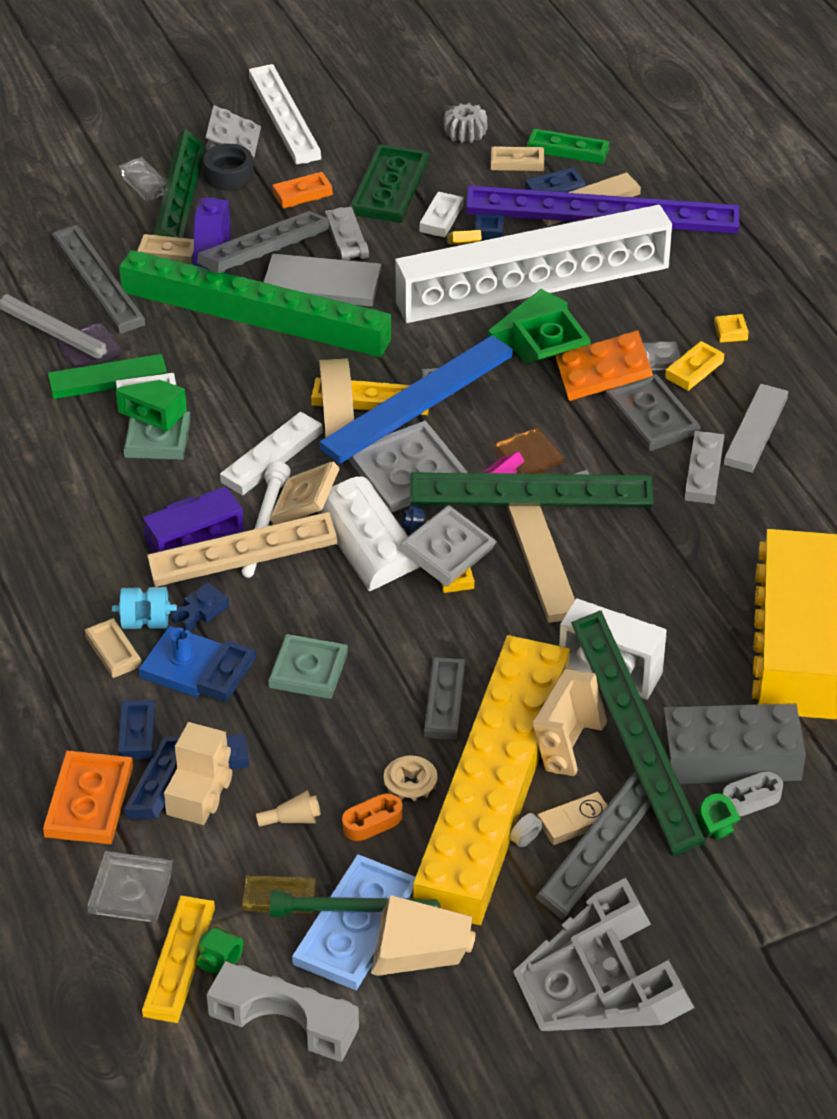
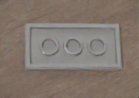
M272 254L264 283L353 305L373 307L381 275V264Z

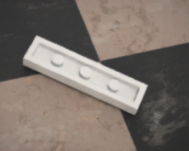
M300 411L221 472V483L243 496L265 479V472L269 463L273 461L285 463L323 433V424Z

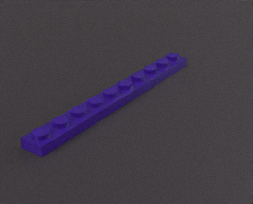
M468 185L466 214L504 215V217L577 222L660 205L671 221L672 229L738 234L739 205Z

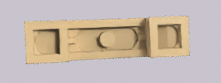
M348 358L319 360L325 438L354 421Z

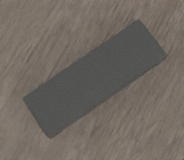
M433 657L424 738L457 740L465 659Z

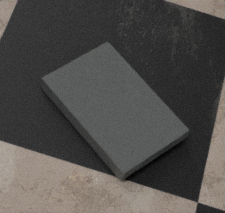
M657 374L607 390L605 393V399L649 452L694 436L695 431L701 430L699 423Z

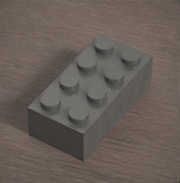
M797 704L664 707L661 731L663 748L680 784L732 783L761 772H773L782 781L802 780L806 752Z

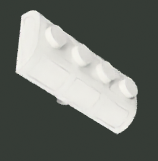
M354 477L331 488L323 509L318 511V513L330 512L337 536V544L368 591L374 590L420 567L398 550L402 541L408 536L368 479Z

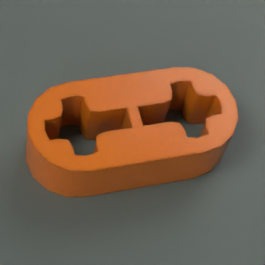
M382 794L349 808L342 816L344 836L352 841H362L395 827L402 820L403 808L401 799L393 794Z

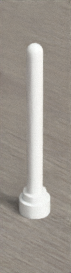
M273 461L267 466L265 480L268 486L255 529L269 525L279 489L285 485L290 476L291 470L283 462ZM257 563L243 566L242 575L246 578L252 577Z

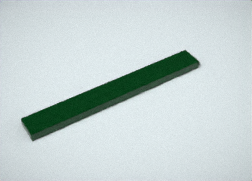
M411 472L409 475L410 505L645 508L653 506L652 475Z
M602 610L572 621L571 625L592 673L596 675L598 687L673 856L705 844L702 832Z

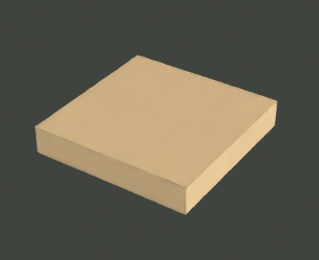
M334 461L288 478L271 514L270 521L276 525L322 510L339 471V467Z

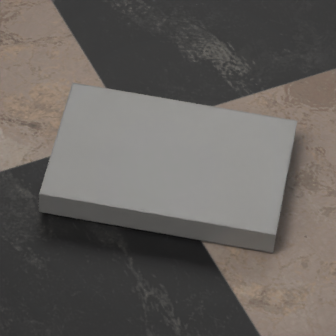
M448 505L403 540L398 550L448 587L491 551L497 541Z

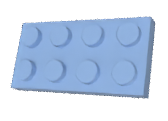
M358 854L331 897L389 898L392 895L399 898H413V883L416 877ZM321 911L293 954V965L357 991L373 965L382 912Z

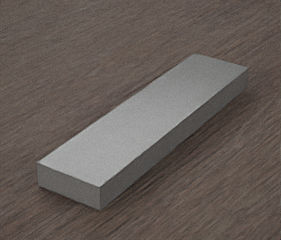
M760 384L728 449L724 465L753 473L788 399L787 390Z

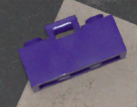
M226 486L198 496V500L191 496L165 506L164 510L143 517L144 536L152 551L157 553L233 535L244 531L242 507Z

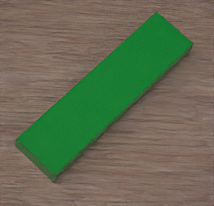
M162 354L49 372L48 378L53 399L117 389L116 381L167 374Z

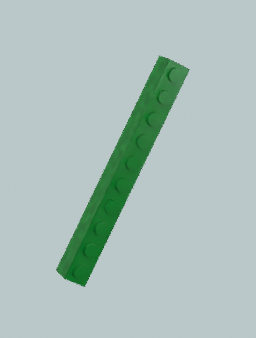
M134 250L128 253L119 266L121 286L130 295L380 358L391 341V314L245 277L223 272L214 273L207 268Z

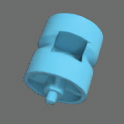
M149 587L146 592H142L140 588H121L120 602L118 605L112 606V611L119 612L122 629H140L143 624H147L149 629L168 628L169 614L171 611H177V605H170L167 587Z

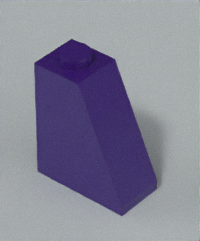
M201 198L195 213L193 265L207 268L197 263L198 253L231 241L229 200Z

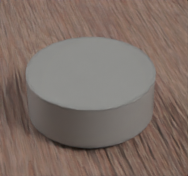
M533 813L525 815L512 829L509 837L510 840L518 847L527 846L539 834L542 828V821Z

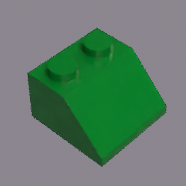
M566 306L513 321L512 347L524 364L589 345L591 341Z

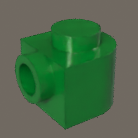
M723 794L709 795L696 811V819L705 838L714 835L716 840L722 839L735 832L732 826L741 820L733 802Z
M217 927L211 929L210 932L206 931L198 944V950L200 951V955L196 960L198 966L205 972L218 975L225 961L236 965L243 951V939Z

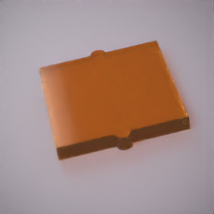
M538 427L521 434L516 433L514 437L495 444V448L502 456L519 451L525 462L516 468L517 474L545 473L547 469L564 463V457Z

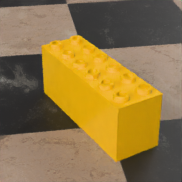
M767 529L766 542L760 541L758 560H762L763 564L757 563L755 582L761 583V586H756L755 605L760 606V609H755L754 628L760 629V632H755L753 651L759 653V656H754L753 675L758 677L759 680H753L752 699L758 700V705L797 704L798 714L801 717L837 719V534Z

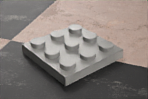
M426 420L390 433L348 459L359 475L370 481L391 513L410 506L409 475L411 472L468 473Z

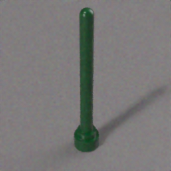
M271 889L270 918H285V914H292V911L382 912L389 898L293 897V894L286 893L285 889ZM403 898L441 908V904L437 899Z

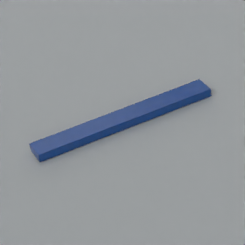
M493 335L321 440L320 450L339 464L343 463L511 358L512 348Z

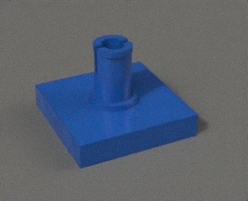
M169 626L139 668L140 678L197 698L200 694L197 692V682L224 644L192 634L187 629L184 631V628Z

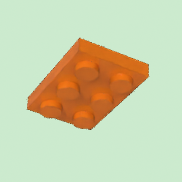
M638 330L555 355L569 401L653 376Z
M66 751L43 827L44 837L112 845L133 769L132 757Z

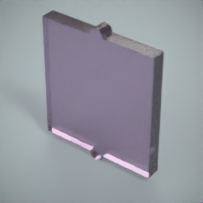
M102 323L79 330L105 343L107 353L103 354L100 359L58 338L56 339L57 345L63 351V357L68 358L75 368L85 367L122 353L121 348L114 340V334H110Z

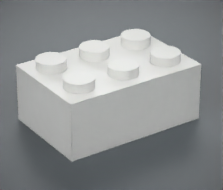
M576 598L560 625L559 646L570 648L569 669L592 673L571 622L602 610L640 697L648 700L663 673L667 630Z

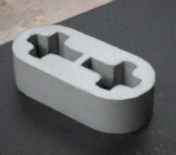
M761 772L730 783L724 788L723 795L733 802L739 816H744L778 803L782 796L783 781L773 772Z

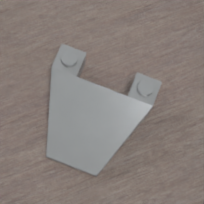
M626 878L595 893L586 902L588 906L574 919L570 917L562 924L564 929L550 942L547 940L543 942L513 971L541 1031L663 1025L694 1008L669 960L637 976L620 941L651 925Z

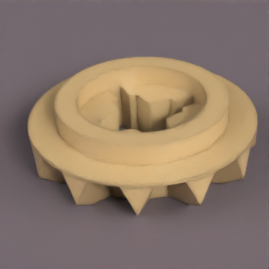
M403 756L397 758L384 771V785L387 786L389 794H396L401 800L407 797L412 798L415 802L419 796L428 798L429 792L436 789L437 771L431 762L422 757ZM405 777H408L410 779H414L416 777V783H413L411 781H407L405 783Z

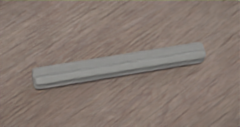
M5 294L0 299L1 310L97 359L102 358L103 354L107 353L105 343L8 294Z

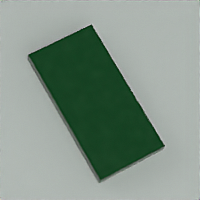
M378 144L350 205L355 216L402 223L429 161V152Z

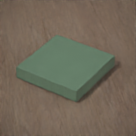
M185 412L168 432L130 417L124 446V457L184 460L191 420L190 412Z
M286 634L268 680L269 688L332 699L348 654V645Z

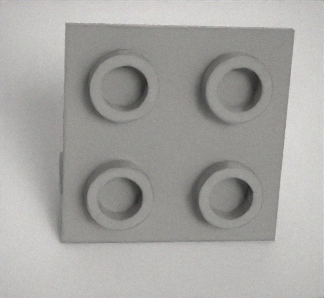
M213 105L205 136L206 139H209L206 149L208 151V149L216 145L225 143L238 144L250 150L254 159L261 126L251 120L237 116L227 109Z

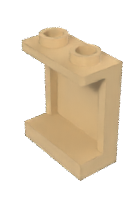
M565 669L533 722L544 767L548 772L575 776L578 768L572 748L582 730L590 728L602 731L607 723L595 673Z

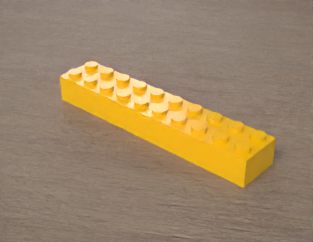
M507 635L413 883V899H437L441 904V909L471 916L472 924L481 926L511 841L509 838L510 833L517 824L541 755L533 722L563 671L569 669L570 648Z

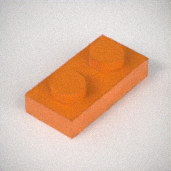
M323 172L273 184V194L282 208L293 207L301 203L333 195L332 185Z

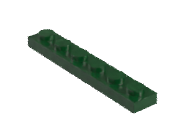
M186 129L179 133L154 231L157 236L183 238L205 146Z

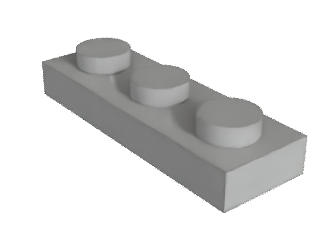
M695 431L685 501L715 504L724 434Z

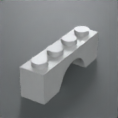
M225 961L207 993L208 1014L210 1017L239 1027H243L256 1017L267 1014H279L290 1017L297 1021L305 1030L308 1039V1051L340 1062L343 1061L359 1029V1009L347 1000L334 999L319 994L312 988H302L287 983L276 976L269 977L255 972L244 965L237 966Z

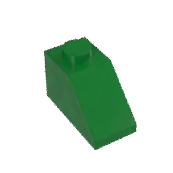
M160 379L121 386L116 389L118 413L167 432L187 411L185 389Z

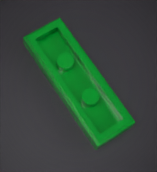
M533 129L527 142V147H543L544 154L604 164L609 151L610 141Z

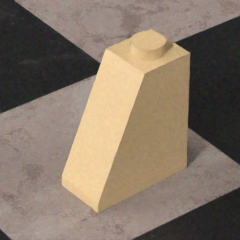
M390 895L381 914L371 974L386 975L459 964L465 952L470 953L474 945L475 932L470 931L472 917Z

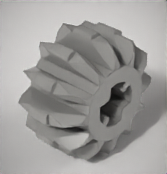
M470 102L467 105L459 103L458 106H450V109L445 112L444 130L446 136L451 137V141L459 140L461 144L464 141L472 143L473 140H481L482 136L486 134L488 124L486 111L480 109V105L472 106Z

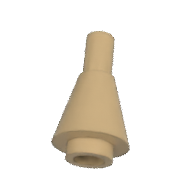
M308 790L277 806L276 809L256 813L259 827L277 822L316 823L315 816L321 815L316 795L310 797Z

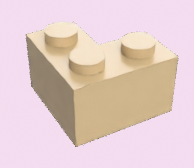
M188 722L175 745L177 770L164 792L166 815L204 825L209 814L216 812L222 789H227L230 785L232 769H229L228 761L231 749L227 747L226 732Z

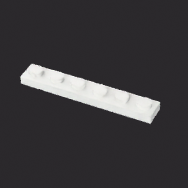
M274 65L249 69V78L295 164H305L320 160L321 150Z

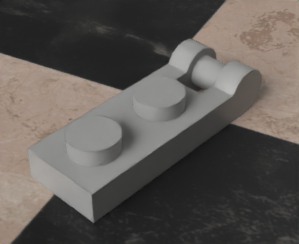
M340 207L325 211V218L330 219L329 230L340 260L350 261V258L355 257L360 259L369 258L368 245L364 241L352 207Z

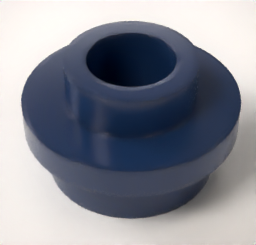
M411 505L409 510H404L402 528L406 529L407 535H411L424 525L425 511L418 509L417 505Z

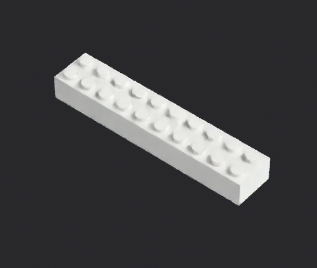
M655 205L395 259L396 304L405 322L410 323L528 298L539 289L552 293L666 269L669 267L672 223L662 207Z

